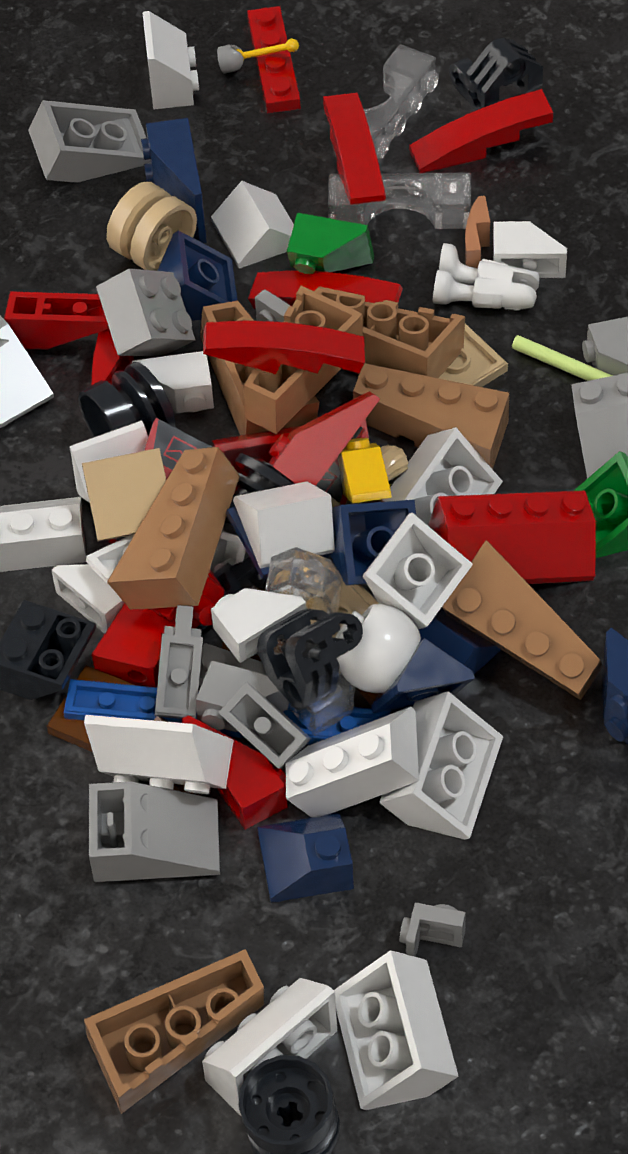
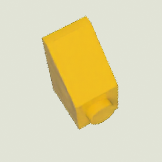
M369 438L350 440L338 456L343 495L352 504L392 498L380 446L376 443L370 444Z

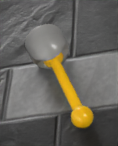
M289 39L285 44L243 52L236 45L220 46L217 49L219 66L224 74L235 72L241 68L244 59L285 50L296 52L299 48V43L296 39Z

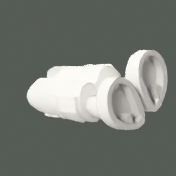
M444 243L439 270H437L433 303L446 305L455 301H472V305L478 308L499 309L505 307V309L514 310L532 308L537 297L536 290L539 286L540 276L537 272L512 267L503 262L499 263L487 259L479 261L478 268L466 266L459 261L456 247L452 244Z

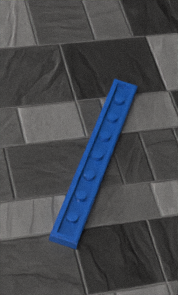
M70 679L64 708V719L85 720V715L153 721L156 718L157 688ZM289 703L287 710L283 711V713L311 738L307 744L312 745L390 715L391 710L373 713L371 708L314 703L299 711ZM166 718L169 722L182 723V719ZM218 730L229 737L245 738L239 731Z

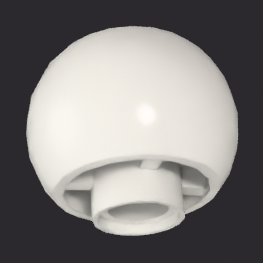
M372 604L362 615L356 611L352 612L362 623V639L354 649L341 655L337 660L340 665L339 671L353 686L371 693H384L398 678L413 656L421 637L414 622L404 612L393 606ZM343 624L335 638L344 639L343 632L347 630L346 624Z

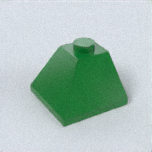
M297 213L286 251L290 266L297 271L305 274H313L315 271L335 272L373 263L374 253L368 225Z
M619 451L574 490L586 492L596 520V558L628 550V456L624 452Z

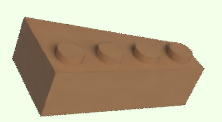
M300 286L293 306H289L284 314V322L326 327L363 336L362 313L303 286ZM323 363L318 374L281 364L276 374L254 368L244 384L245 419L277 434L341 368Z
M318 287L314 291L363 314L366 364L439 378L460 355L461 349H464L465 316L452 314L449 319L434 316V310L420 307L418 312L399 309L398 302L388 300L376 303L365 302V296L324 287Z
M239 301L204 306L202 309L200 331L201 341L203 343L206 322L254 320ZM208 356L239 434L246 435L269 431L245 419L244 384L254 368ZM314 396L283 428L301 426L316 419L320 403Z
M364 364L353 390V399L369 391L380 398L366 418L368 426L395 438L400 435L413 440L418 448L427 435L456 427L493 469L509 419L508 392Z
M219 447L184 450L107 581L129 609L199 605L227 517L226 511L230 507L240 476Z
M486 540L471 563L473 565L443 604V610L449 617L581 700L602 669L601 660Z
M245 949L84 1019L87 1038L121 1114L239 1025L247 1016L264 1005V986Z

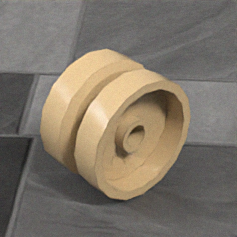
M141 182L132 187L120 199L113 210L107 226L106 239L111 249L127 259L133 260V263L144 270L157 271L172 235L177 230L193 238L197 223L194 208L175 196L171 197L168 192L154 183Z

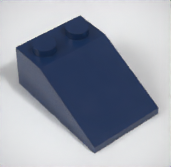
M188 118L146 123L148 138L141 139L144 160L150 159V163L144 164L146 182L154 183L168 192L171 197L175 196L194 208L197 223L193 237L203 244L207 243L202 190Z

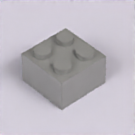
M127 269L96 286L118 355L163 357L195 341L192 321L186 312L180 294L181 287L173 272Z

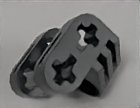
M495 39L484 49L474 63L469 58H464L449 66V74L453 85L475 111L499 102V90L502 85L513 84L521 94L540 89L543 83V66L536 62V58L529 54L524 46L517 44L513 39Z
M307 608L266 629L260 635L257 642V651L266 674L295 709L303 710L336 691L340 668L337 658L354 649L360 643L363 634L362 623L353 614L340 612L328 614L323 610ZM339 624L347 625V630L343 632L344 639L332 638V635L340 631ZM277 638L288 639L287 643L281 647L282 653L274 652L273 648L278 645Z

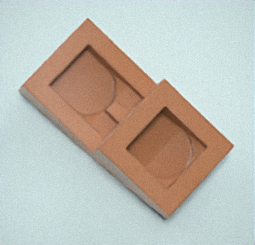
M485 196L477 197L470 210L466 224L465 265L473 268H478L479 261H481V247L490 246V218Z

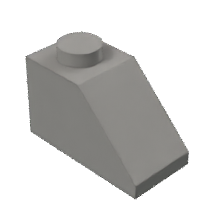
M628 317L588 324L587 340L582 342L583 355L587 363L592 362L594 368L610 375L628 373Z
M211 661L196 698L197 720L216 730L226 729L237 732L238 730L218 712L245 682H248L282 712L287 710L289 701L266 674Z
M245 682L218 712L278 769H284L286 767L285 763L296 756L311 740L288 716L248 682Z

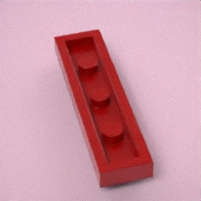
M280 6L247 10L254 50L287 42ZM285 50L256 56L267 113L301 109L290 52Z

